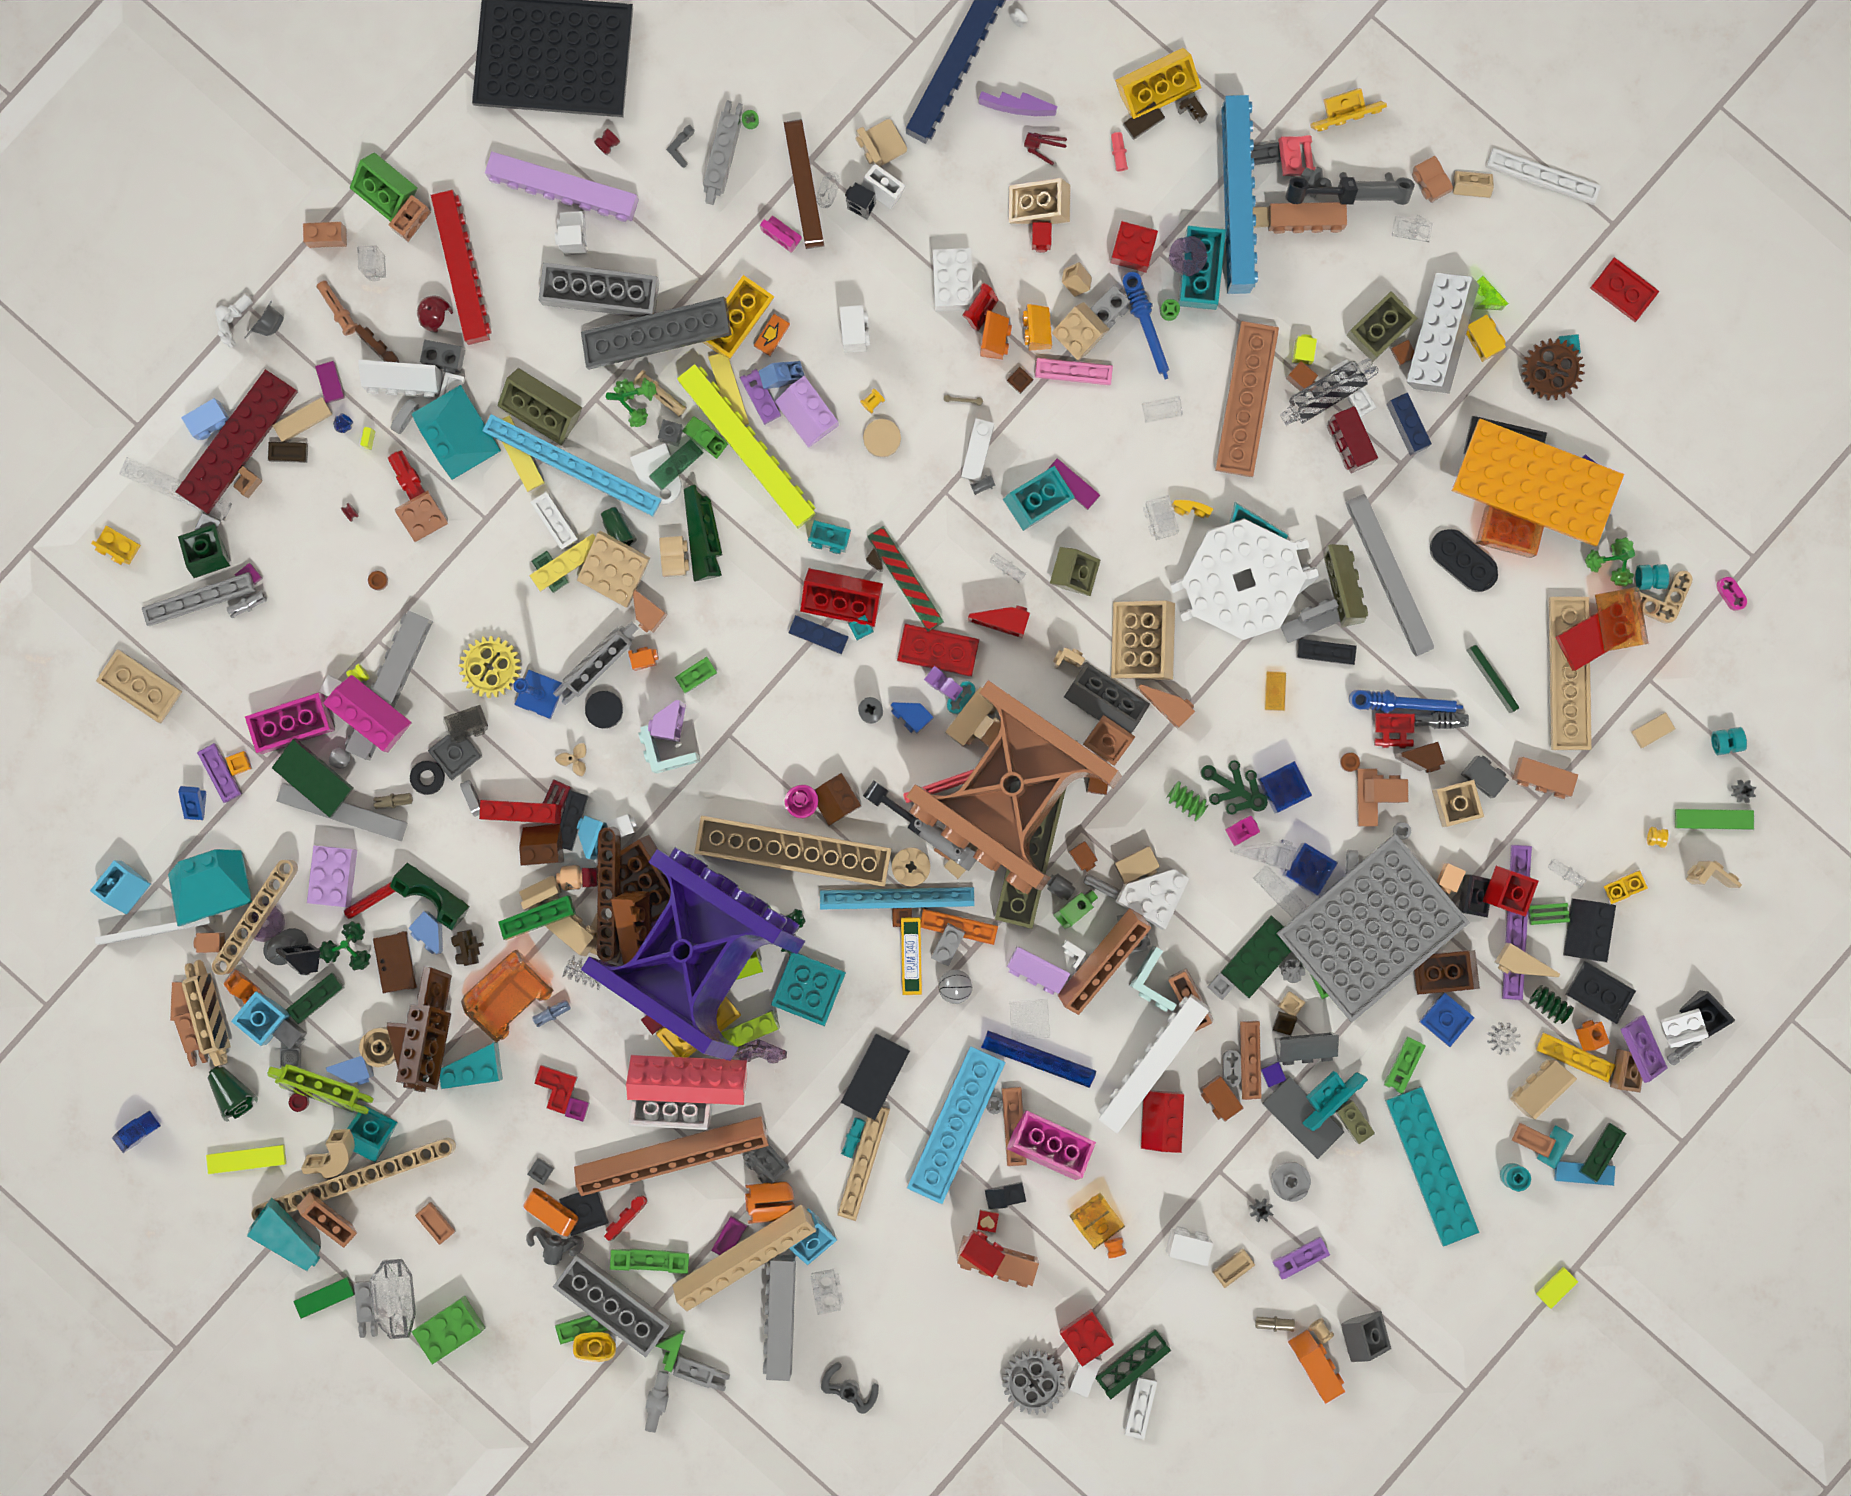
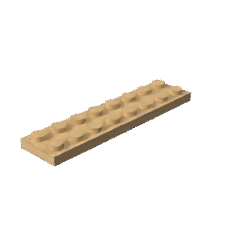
M1549 597L1551 750H1592L1590 662L1576 671H1572L1555 638L1589 617V597Z

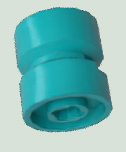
M1666 564L1653 565V567L1650 565H1638L1635 572L1637 589L1649 590L1652 586L1656 589H1667L1669 585L1668 566Z
M1742 727L1730 728L1728 732L1725 729L1712 732V747L1717 756L1729 754L1730 751L1733 753L1746 751L1747 739Z
M1509 1163L1501 1169L1500 1180L1506 1187L1520 1192L1526 1190L1531 1184V1174L1526 1168L1515 1163Z

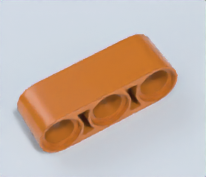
M538 1188L532 1189L523 1204V1207L529 1213L562 1236H569L578 1221L576 1214Z

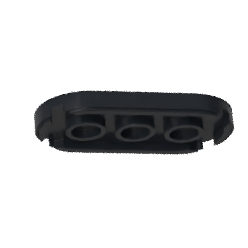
M1447 529L1438 532L1432 538L1430 554L1433 560L1467 589L1474 592H1483L1490 589L1498 579L1496 562L1463 533L1455 529Z

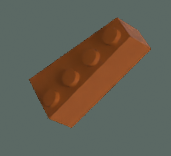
M627 891L611 899L623 965L634 958L652 930L650 893L648 891Z

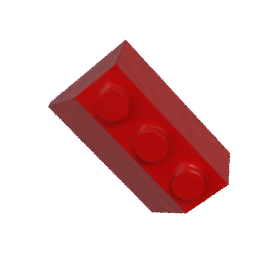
M1168 1091L1148 1092L1143 1099L1141 1149L1182 1153L1184 1093Z

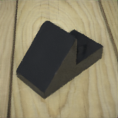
M1022 1182L985 1190L988 1209L1008 1208L1009 1205L1026 1202Z

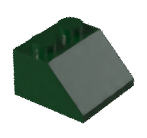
M215 524L178 536L186 568L193 578L231 566L227 551Z

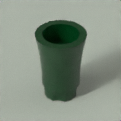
M612 507L601 513L602 523L608 535L628 546L633 545L637 541V538L628 527L617 507Z

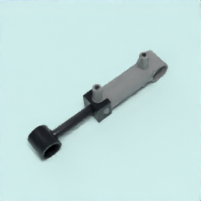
M873 780L863 794V797L877 807L881 803L885 804L910 822L907 828L967 871L972 868L977 861L973 858L976 852L969 847L965 849L959 848L941 835L942 828L936 824L933 827L927 825L889 799L887 797L889 791Z

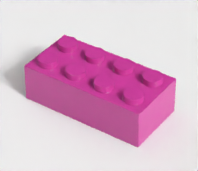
M315 693L245 716L256 753L265 754L286 747L295 738L302 742L335 731L329 709L323 704L326 700L324 694Z

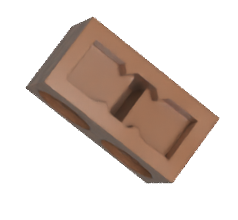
M411 195L388 225L395 233L409 242L431 211L426 205Z

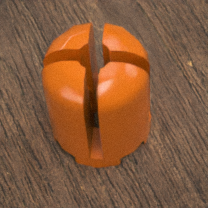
M787 1182L745 1185L746 1188H749V1193L745 1194L746 1211L751 1215V1220H748V1224L774 1222L795 1209L793 1201H789L794 1199L793 1189Z

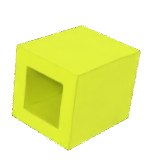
M1307 334L1298 336L1295 340L1292 363L1302 361L1306 365H1311L1314 362L1317 339Z

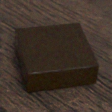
M1278 1011L1273 1031L1291 1036L1297 1022V1016Z

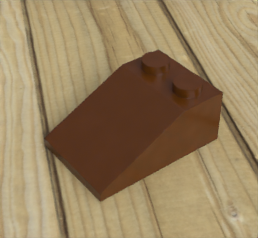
M1475 950L1433 954L1414 970L1417 995L1480 989Z

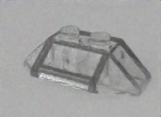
M403 1259L383 1260L370 1279L373 1319L390 1339L409 1338L416 1315L412 1274Z

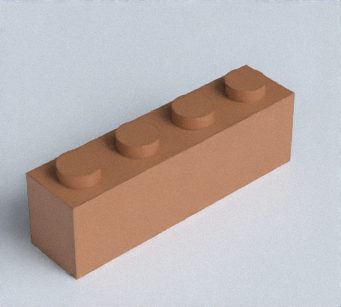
M1340 202L1275 203L1269 205L1268 231H1273L1275 234L1285 233V231L1303 233L1306 230H1311L1312 233H1321L1323 230L1338 233L1347 226V205H1341Z

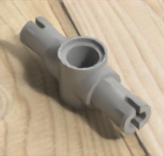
M658 1371L655 1386L652 1388V1391H649L645 1407L648 1412L645 1431L655 1433L659 1417L663 1412L665 1413L669 1398L666 1387L670 1373Z

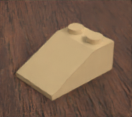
M1062 178L1009 186V223L1033 224V222H1047L1058 224L1070 222V184Z

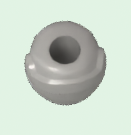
M341 747L334 749L329 757L330 765L335 768H345L350 763L349 752Z

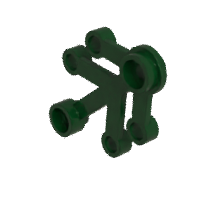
M1236 760L1228 764V769L1233 774L1235 784L1217 774L1215 767L1212 765H1206L1201 769L1200 774L1204 780H1213L1230 790L1222 794H1211L1209 802L1212 805L1241 796L1248 801L1239 804L1229 803L1225 808L1228 814L1233 815L1237 811L1248 808L1259 812L1267 807V797L1259 792L1256 781L1257 774L1254 770H1249L1245 773V779L1250 784V793L1244 789L1239 770L1240 763ZM1232 763L1237 764L1238 767L1236 770H1233L1231 768ZM1206 769L1211 771V776L1207 777L1205 775ZM1249 772L1254 774L1252 780L1247 777ZM1214 795L1218 797L1217 803L1212 802ZM1256 798L1261 800L1259 806L1254 803ZM1230 805H1233L1235 807V811L1233 813L1229 812L1228 807Z

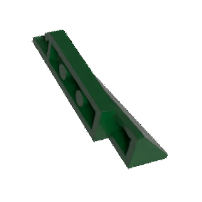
M691 485L684 489L693 580L696 582L722 576L716 557L722 556V550L711 500L707 496H702L697 491L696 485Z

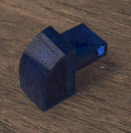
M149 1110L115 1133L112 1139L122 1153H125L139 1144L143 1138L160 1128L161 1125Z

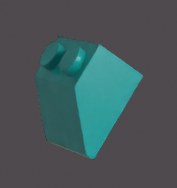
M363 1105L369 1109L368 1114L358 1112L347 1129H350L354 1138L355 1147L353 1152L376 1162L384 1151L398 1122Z

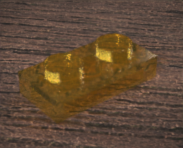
M1266 672L1265 710L1285 711L1286 672Z

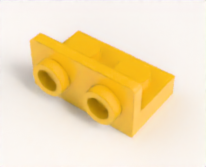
M105 526L97 541L91 542L92 545L96 546L95 551L104 556L108 553L112 556L111 560L120 565L122 563L130 565L141 546L109 526Z

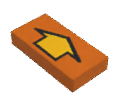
M773 314L754 347L771 357L789 328L790 323Z

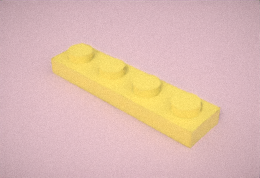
M591 534L529 575L540 592L584 564L595 540V535Z

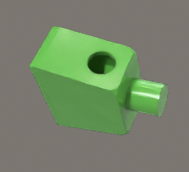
M1091 889L1086 894L1081 892L1056 911L1053 916L1064 929H1067L1094 908L1092 903L1098 897Z

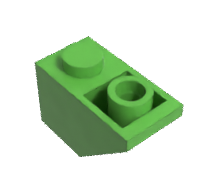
M694 416L682 430L691 440L716 459L728 445L706 423Z

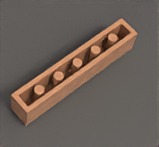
M1131 908L1128 909L1058 994L1065 1008L1077 1015L1084 1010L1152 928L1143 915Z

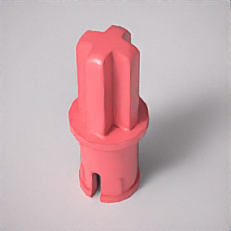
M1115 132L1111 135L1112 155L1115 158L1116 171L1120 172L1128 169L1125 155L1127 150L1124 148L1122 133Z

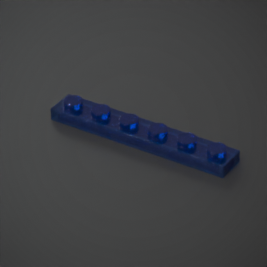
M987 1031L981 1048L1088 1088H1090L1097 1072L1091 1068L991 1031Z

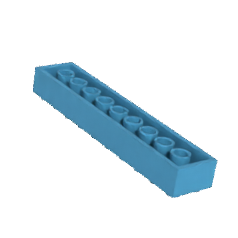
M1249 95L1225 96L1221 107L1227 294L1251 293L1255 283L1258 282V271L1254 269L1255 264H1257V252H1254V245L1257 244V234L1253 233L1254 226H1256V214H1253L1256 199L1255 196H1252V188H1255V177H1251L1252 170H1254V158H1251L1254 141L1250 139V134L1253 132V120H1250L1252 101L1249 102Z

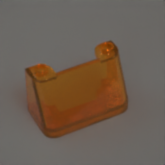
M514 950L464 995L461 1004L464 1013L497 1043L508 1036L509 1023L536 999L538 1001L549 999L554 990L519 950Z

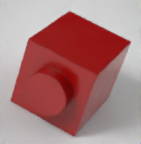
M1033 222L1032 250H1036L1039 253L1051 250L1052 223Z

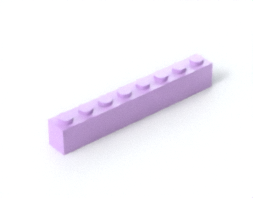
M492 151L485 170L486 176L492 183L500 184L502 182L516 190L519 187L532 195H536V193L542 194L544 198L549 200L556 198L561 200L563 204L569 206L576 204L579 205V208L586 211L593 209L598 211L597 213L600 215L616 216L617 220L623 222L633 220L639 201L636 194Z

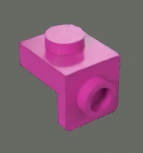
M1248 816L1225 829L1234 846L1260 833L1258 824L1252 816Z

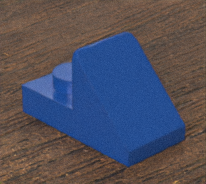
M180 786L178 793L184 819L204 820L206 791L200 790L199 787Z

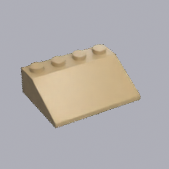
M1169 601L1113 602L1111 678L1173 680L1175 603Z

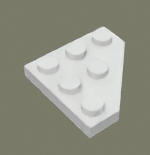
M1172 869L1123 885L1115 902L1127 909H1133L1143 915L1147 921L1164 930L1174 913L1189 878Z

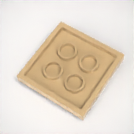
M600 530L595 537L577 581L627 608L633 598V592L637 589L649 563L650 557Z

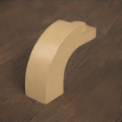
M350 1129L332 1130L326 1141L329 1153L307 1155L301 1167L303 1174L321 1173L325 1179L337 1176L343 1172L355 1147Z

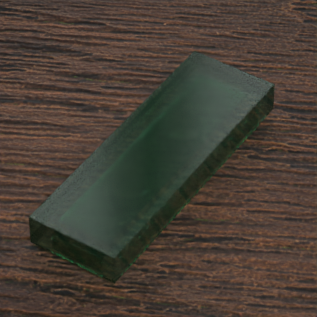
M690 439L650 474L649 478L662 491L701 457L704 452Z

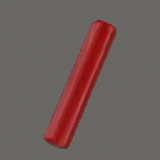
M391 882L345 909V916L351 919L396 892L389 887Z

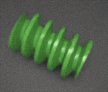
M1178 781L1167 796L1170 797L1169 804L1176 801L1175 808L1183 806L1181 812L1184 813L1189 810L1188 817L1194 814V821L1196 822L1208 807V805L1205 806L1206 799L1199 802L1200 795L1197 794L1193 797V790L1186 793L1187 786L1180 789L1181 782Z

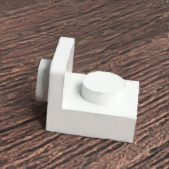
M1065 940L1062 945L1065 948L1064 953L1072 958L1075 955L1078 956L1072 967L1075 969L1078 966L1081 967L1087 959L1085 957L1086 952Z

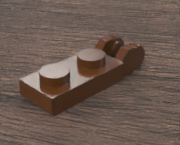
M359 324L355 328L357 335L384 362L399 363L393 351H386L388 347L381 340L377 342L373 338L374 333L367 326L363 328Z

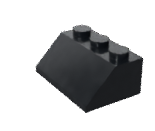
M1572 898L1569 913L1570 922H1568L1563 955L1608 962L1616 905Z

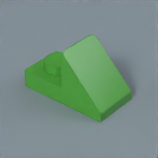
M681 1330L657 1342L655 1345L670 1351V1353H665L662 1362L666 1364L664 1370L672 1372L685 1331Z

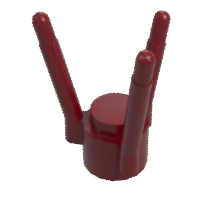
M1028 132L1024 147L1029 148V153L1036 155L1050 165H1054L1053 161L1036 151V149H1040L1042 143L1066 148V144L1050 140L1067 141V138Z

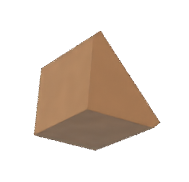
M1617 1049L1610 1087L1641 1093L1643 1079L1631 1052Z

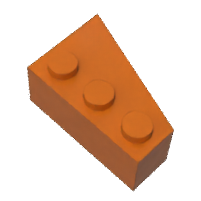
M1308 1330L1288 1341L1325 1404L1345 1393L1342 1384H1344L1343 1379L1339 1373H1334L1333 1370L1336 1367L1331 1359H1326L1324 1356L1327 1354L1325 1348L1321 1343H1316Z

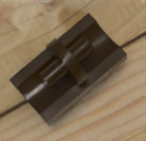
M472 929L457 932V935L451 937L452 945L454 947L460 946L461 953L455 956L456 964L468 966L479 963L477 955H480L479 947L484 946V943L477 942L476 936H473Z

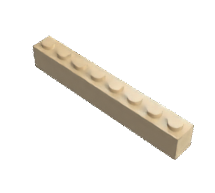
M799 1205L672 1285L676 1302L684 1310L689 1311L816 1232L812 1215L802 1205Z

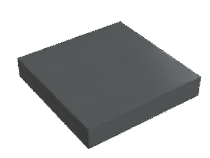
M456 727L428 750L452 781L483 757L459 727Z

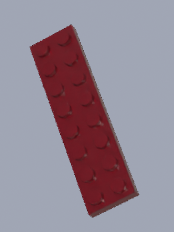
M265 369L175 492L209 514L238 475V471L246 464L298 391Z

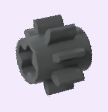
M1737 780L1738 785L1731 786L1734 789L1731 796H1735L1738 803L1742 802L1743 799L1745 803H1749L1750 797H1756L1754 794L1756 787L1750 785V780H1747L1745 783L1742 780Z
M1265 1198L1262 1202L1255 1199L1256 1203L1249 1205L1253 1209L1250 1216L1256 1215L1258 1223L1260 1219L1268 1222L1267 1217L1274 1215L1270 1212V1208L1273 1205H1266L1267 1200ZM1263 1206L1266 1211L1265 1213H1259L1257 1209Z

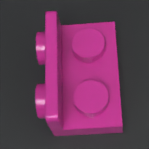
M771 216L768 221L764 219L760 224V229L763 233L791 253L802 240L798 233L774 216Z

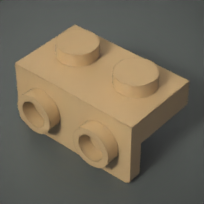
M1064 648L1063 651L1059 650L1053 660L1056 663L1054 668L1058 669L1062 660L1080 668L1085 660L1082 657L1083 653L1074 648L1072 651Z
M550 876L519 892L523 900L521 905L524 910L541 906L540 903L545 900L549 903L558 898L557 894L562 893L554 876Z

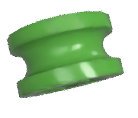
M747 110L742 115V123L747 129H755L759 124V117L755 111ZM752 116H754L753 118L755 122H750L748 124L746 118H751Z

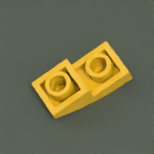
M1174 500L1171 505L1174 508L1173 511L1181 516L1184 514L1188 516L1192 509L1198 517L1208 518L1213 511V508L1189 500Z
M1640 870L1603 886L1611 904L1648 889Z

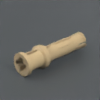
M644 370L634 379V385H639L640 387L643 378H646L649 382L653 381L657 391L653 396L678 415V417L687 409V407L663 390L657 380L654 381L647 376Z

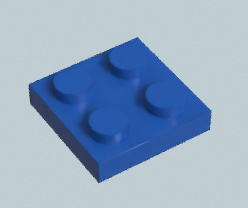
M1443 992L1419 1022L1448 1047H1451L1475 1017Z

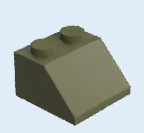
M1060 547L1050 584L1061 589L1091 596L1101 560L1078 549Z

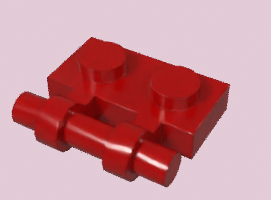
M1375 713V733H1382V739L1375 738L1374 746H1382V748L1396 746L1400 749L1413 747L1414 740L1407 739V733H1414L1415 714ZM1389 733H1399V739H1389Z

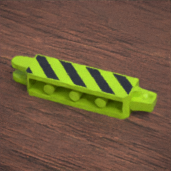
M286 1064L281 1069L270 1066L267 1072L268 1077L276 1079L275 1083L279 1084L280 1088L352 1113L356 1111L368 1114L369 1109L358 1105L357 1102L361 1100L366 1103H372L374 1100L371 1096L360 1093L356 1087Z

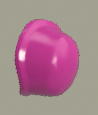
M797 785L787 792L784 800L785 807L794 817H809L817 808V793L808 785Z

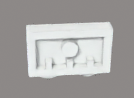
M1699 1008L1661 1019L1670 1048L1682 1047L1687 1043L1699 1042L1709 1037Z

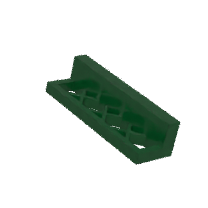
M1154 1329L1099 1373L1095 1379L1111 1400L1167 1355L1171 1349L1157 1330ZM1155 1335L1161 1344L1156 1348H1148V1341ZM1145 1350L1144 1358L1142 1360H1133V1352ZM1121 1362L1130 1363L1129 1370L1126 1373L1118 1372V1365ZM1106 1374L1115 1375L1114 1382L1108 1387L1101 1380Z

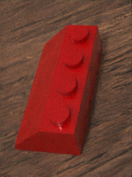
M808 568L804 580L800 612L848 622H858V624H868L875 627L883 583ZM865 615L867 621L860 620L858 618Z

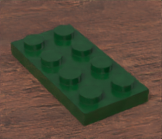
M1272 915L1269 916L1220 971L1247 998H1250L1291 952L1276 934L1284 926Z

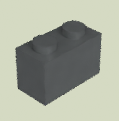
M1475 756L1461 775L1468 781L1474 780L1476 787L1490 799L1495 798L1509 781L1505 777L1507 774L1501 769H1495L1491 766L1492 762L1485 756Z

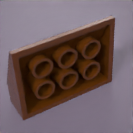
M647 835L621 850L620 895L627 891H648L650 893L652 923L659 919L670 900L671 888L666 875L649 863L658 848L650 835ZM610 870L606 871V876L608 879L612 878V872Z

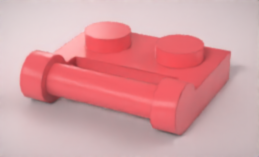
M1311 135L1281 137L1278 139L1283 176H1301L1305 168L1302 167L1300 145H1303L1306 167L1315 171L1316 167L1313 166Z

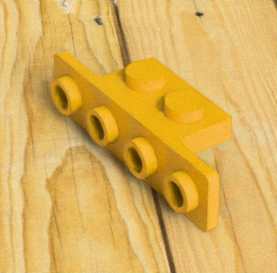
M1357 88L1323 99L1327 118L1310 123V126L1318 132L1324 131L1330 125H1343L1346 123V120L1352 118L1353 120H1358L1367 113H1380L1383 108L1387 107V103L1378 101L1365 106L1362 89Z

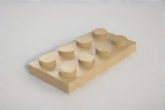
M118 649L96 680V682L158 723L163 722L182 693L181 690Z

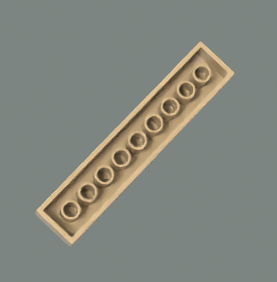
M701 816L694 854L885 887L892 849Z

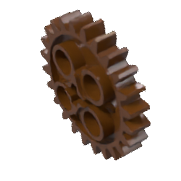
M1549 338L1547 344L1542 340L1540 341L1541 347L1536 344L1533 345L1535 351L1528 350L1527 352L1530 357L1523 358L1527 361V364L1521 365V367L1526 368V371L1522 372L1521 375L1527 376L1523 382H1529L1526 389H1534L1532 395L1539 392V399L1546 395V401H1549L1551 396L1556 401L1558 400V395L1564 399L1565 392L1569 395L1573 394L1571 388L1578 389L1575 383L1583 381L1579 378V375L1585 374V372L1580 371V368L1584 367L1585 364H1579L1583 357L1576 356L1579 350L1572 351L1574 344H1571L1569 347L1566 346L1567 340L1560 344L1559 338L1555 340V343ZM1545 352L1552 354L1551 362L1544 361L1543 354ZM1563 359L1570 361V368L1567 370L1561 367ZM1537 362H1540L1548 367L1555 365L1556 370L1565 372L1569 376L1565 377L1557 372L1550 374V369L1538 366ZM1539 369L1545 374L1542 380H1538L1535 377V372ZM1555 377L1562 379V385L1559 388L1553 384Z

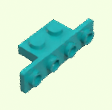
M1332 1071L1306 1096L1315 1111L1302 1123L1304 1127L1311 1131L1321 1127L1322 1123L1329 1116H1332L1343 1103L1347 1102L1357 1090L1363 1087L1368 1081L1367 1077L1356 1072L1344 1083L1338 1073Z

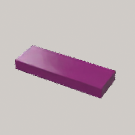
M1058 458L1048 468L1056 467L1074 495V499L1085 509L1088 510L1100 497L1098 492Z

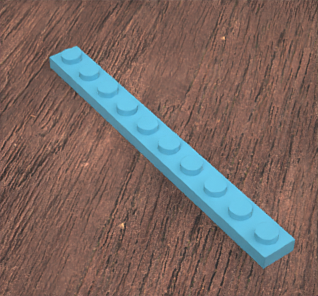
M492 414L482 430L484 433L654 517L662 499Z

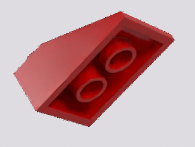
M1016 605V608L1008 607L970 613L968 622L1023 638L1030 612H1027V608Z

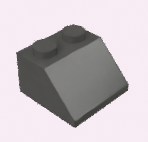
M1382 1311L1354 1317L1341 1324L1351 1362L1371 1361L1391 1349Z

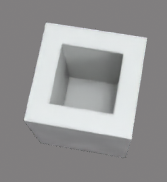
M630 814L606 822L608 827L619 829L621 838L636 833L635 828H638L635 817L631 818Z

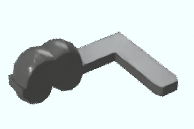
M691 125L686 126L683 132L678 134L677 138L666 149L683 168L688 163L676 150L694 134L695 131Z

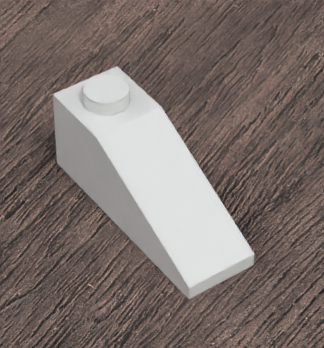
M976 418L961 475L962 478L974 481L980 480L994 423Z

